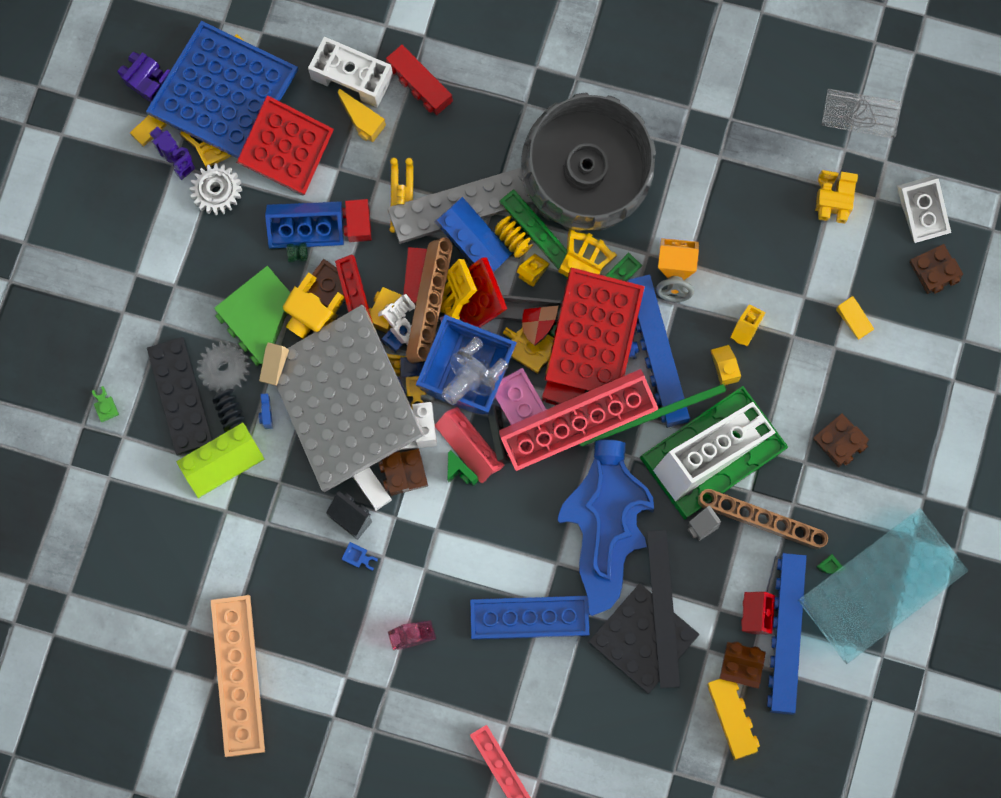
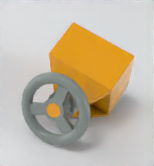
M661 238L658 268L668 279L661 281L657 285L656 293L659 297L671 302H683L693 296L694 289L692 285L684 280L697 271L699 242ZM668 285L667 289L662 290L664 286ZM683 287H685L688 290V293L682 291Z

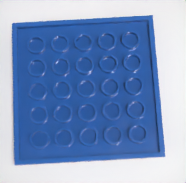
M201 21L146 112L148 115L238 158L265 97L268 95L280 101L298 72V67Z

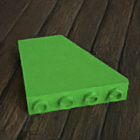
M268 266L214 308L217 313L215 317L221 324L225 322L229 327L226 330L233 338L237 337L240 340L238 344L244 352L249 351L252 354L250 358L256 366L259 364L262 366L267 343L276 344L287 313L283 310V305L290 295L289 290Z

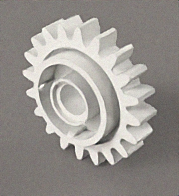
M215 163L213 169H211L210 165H207V171L201 168L202 174L195 173L194 175L197 180H191L192 185H194V187H190V191L193 193L191 198L195 200V205H200L201 211L206 208L207 214H210L212 210L215 215L218 214V210L225 214V208L231 211V204L237 205L235 198L241 199L238 193L242 191L241 186H239L241 181L237 179V173L232 174V168L226 170L224 164L219 169L217 163ZM214 187H220L218 192H212Z

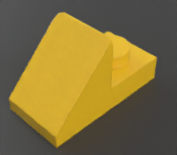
M533 254L518 267L516 272L521 280L534 287L550 263Z

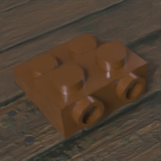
M945 244L909 261L927 294L931 292L936 294L942 291L944 286L948 284L953 286L959 283L963 276L955 258L952 259Z
M843 413L813 437L817 445L838 468L842 464L847 466L854 459L852 456L856 452L861 454L868 447L867 443L869 441L857 426H854Z
M419 448L402 453L400 451L395 452L379 462L381 473L385 472L386 480H383L385 491H390L391 496L428 487Z
M727 642L719 679L759 688L766 651H762L756 646L751 648L742 646L739 642Z

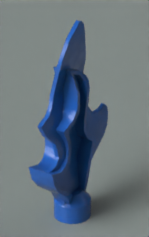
M616 440L595 441L594 460L588 475L562 504L558 515L559 523L570 522L578 524L583 534L579 571L588 596V612L591 616L611 609L620 598L626 556L633 550L647 548L645 537L637 527V514L642 510L654 512L653 496L650 491L625 466L626 443Z

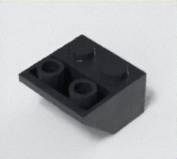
M338 491L326 512L329 518L357 540L372 523L369 510L362 504L357 506L354 498L346 492L342 494Z

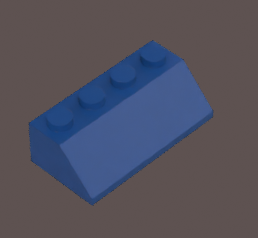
M463 197L434 221L471 265L479 259L487 257L494 272L512 254Z
M342 201L267 205L265 218L269 248L344 245Z

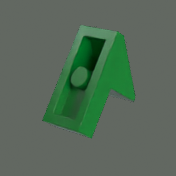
M450 450L448 452V483L460 473L459 477L466 484L470 483L474 486L479 481L478 476Z

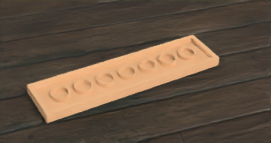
M246 595L211 600L225 757L265 753L251 597Z

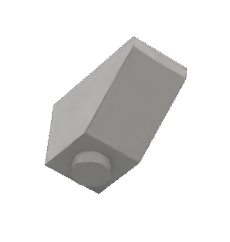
M708 506L689 521L688 531L693 538H697L700 541L717 530L721 521L711 506Z

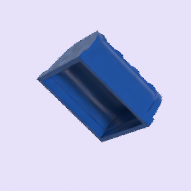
M444 315L416 386L428 395L472 413L488 414L517 342Z

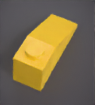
M339 89V99L354 124L358 135L365 141L370 140L374 142L386 126L385 119Z

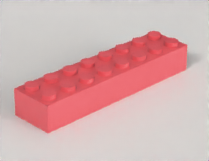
M639 369L499 430L511 462L515 470L518 471L658 410V406L642 370Z

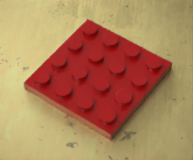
M267 95L236 163L304 196L334 129Z

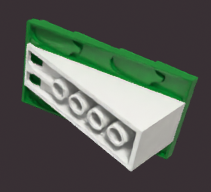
M742 386L642 454L640 459L685 520L702 509L698 504V496L702 491L712 489L722 494L731 487L780 455L788 446L744 386ZM693 490V493L691 495L685 496ZM704 494L703 501L709 504L712 501V497L709 494Z

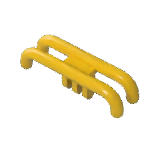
M392 158L390 160L391 206L404 205L405 202L413 200V160L411 158L405 160V187V185H398V160ZM390 219L389 230L391 233H395L393 224Z

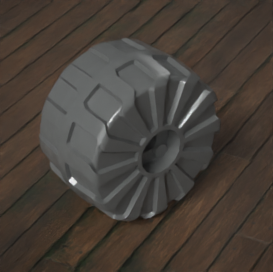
M588 93L574 94L572 98L560 103H554L547 108L531 127L524 142L521 155L523 186L527 196H530L538 207V212L546 220H553L563 225L566 230H575V232H581L582 230H605L630 216L646 197L654 177L656 149L654 141L650 139L648 131L644 126L645 121L637 112L634 113L627 106L620 103L619 99L609 95L604 97L589 95ZM582 162H589L592 168L584 169Z

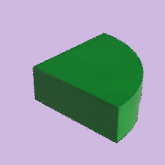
M833 554L817 566L820 571L827 574H837L845 569Z

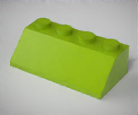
M241 423L176 462L194 493L200 498L262 462L265 458L245 424Z

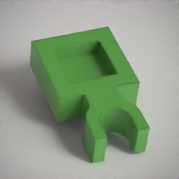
M101 386V395H97L95 390H92V393L99 401L94 403L100 421L104 422L118 416L119 412L111 396L106 398L107 392L105 387Z

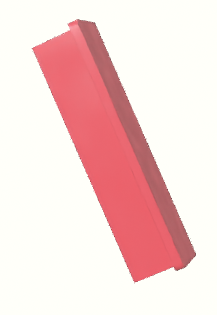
M458 407L445 412L435 424L437 430L466 466L478 476L480 483H484L491 474L505 466L503 462L497 461L495 452Z

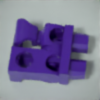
M132 52L128 58L132 66L127 68L123 65L117 72L128 87L132 88L149 102H152L171 70L167 69L163 73L155 60L143 52L141 54ZM153 77L156 78V80L159 82V84H158L157 82H155V81L150 80V79H152Z
M156 127L149 133L154 139L152 142L159 155L165 157L169 163L174 164V171L180 180H183L195 170L188 149L179 148L167 130L163 132L159 127Z

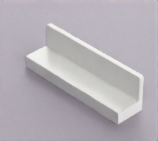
M370 467L352 476L375 511L392 501Z

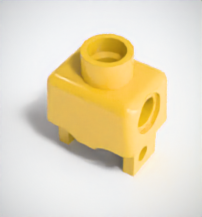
M309 272L298 288L294 286L283 305V310L292 316L286 328L303 339L310 330L319 332L323 327L333 322L338 317L336 314L337 310L345 300V297L337 292L329 306L325 307L319 297L313 293H307L317 279Z

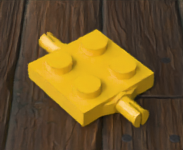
M508 327L505 328L503 334L511 338L512 341L517 342L511 358L538 374L543 365L549 362L554 338L547 335L544 340L534 346L524 334L523 327L516 333Z

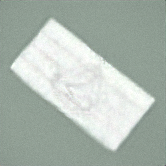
M828 89L821 125L895 138L902 102Z

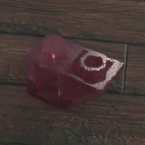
M431 620L403 624L388 631L393 651L410 648L436 639Z

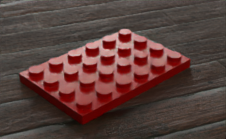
M571 267L544 380L591 391L625 376L645 286Z

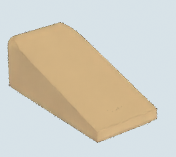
M267 343L259 379L260 382L277 386L289 352L287 348Z

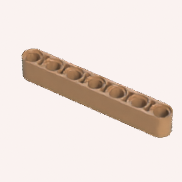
M445 237L431 241L427 248L406 350L407 360L413 364L426 361L434 342L452 253V242Z
M706 489L698 496V504L704 509L711 506L715 513L812 549H820L828 542V535L823 530L712 489ZM709 494L712 497V503H705L703 495ZM721 502H729L730 510H724L721 507ZM740 508H746L749 511V516L742 517L739 512ZM760 514L767 517L766 524H761L758 521ZM778 521H782L785 524L786 528L784 531L778 530L776 526ZM796 528H801L803 530V538H799L795 535ZM814 535L821 536L822 543L820 545L814 542Z

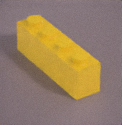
M722 679L709 682L707 687L733 759L737 760L757 753V748L760 747L757 736H753L750 730L753 728L750 717L745 716L744 709H746L743 698L738 697V684Z

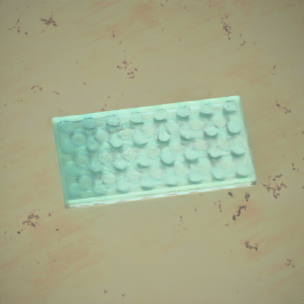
M919 508L798 601L843 661L848 664L968 572V569L921 508Z

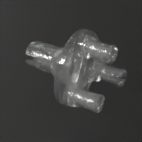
M474 337L465 347L455 352L450 358L455 378L444 388L442 396L452 405L456 404L468 391H473L482 396L490 395L495 389L498 377L509 367L507 362L501 358L492 367L488 363L484 366L485 360L479 362L474 358L473 355L483 347L482 341L477 337Z

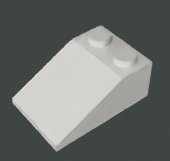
M930 176L897 186L901 205L914 243L951 233L939 178Z

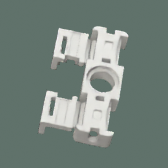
M404 294L394 303L387 304L384 307L385 309L378 313V316L383 315L392 326L390 330L401 344L406 343L408 345L412 325L405 318V313L415 309V304ZM402 325L407 328L405 336L401 335L399 331Z

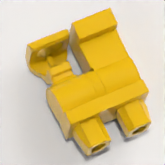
M826 170L820 172L818 183L821 189L817 192L815 211H818L819 220L827 221L830 219V213L837 214V223L845 224L853 210L858 174L841 172L839 175L837 172ZM837 179L836 191H832V185Z

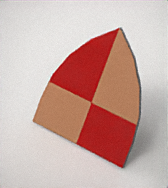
M559 306L524 309L522 316L523 331L527 339L534 346L544 340L552 330L558 316Z

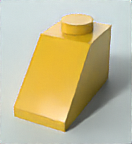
M749 304L738 320L730 338L734 339L738 344L748 346L766 312Z
M730 346L711 349L720 385L723 383L728 385L739 382L741 374L736 357Z

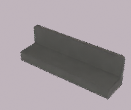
M502 295L507 310L494 318L522 321L524 309L559 306L558 316L554 324L556 325L562 301Z

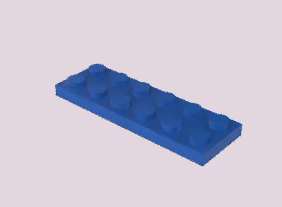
M588 596L470 600L472 640L589 636Z

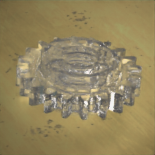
M220 341L219 347L212 343V350L206 347L207 354H200L204 360L197 361L202 366L197 368V371L202 373L198 377L200 380H204V386L209 384L210 391L216 387L218 394L221 389L225 391L228 388L234 389L235 392V385L241 388L240 381H247L243 375L250 374L245 369L250 367L249 362H245L249 358L247 355H243V349L238 350L237 344L231 348L230 341L227 342L226 346ZM222 364H228V368L225 371L219 370Z

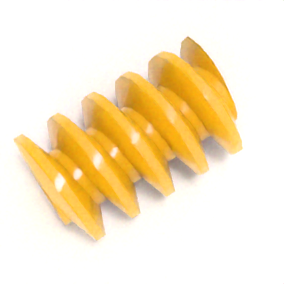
M509 215L495 226L494 233L500 235L499 239L504 241V245L509 247L510 252H514L515 258H518L527 253L533 244H528L531 240L530 237L523 239L526 233L519 234L521 227L514 228L517 222L513 221L510 223L509 221L512 216Z

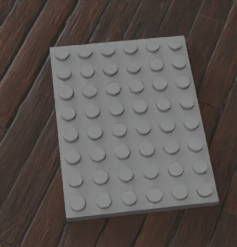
M360 305L326 325L319 332H314L287 348L289 352L277 384V389L323 492L330 490L424 436L365 306Z

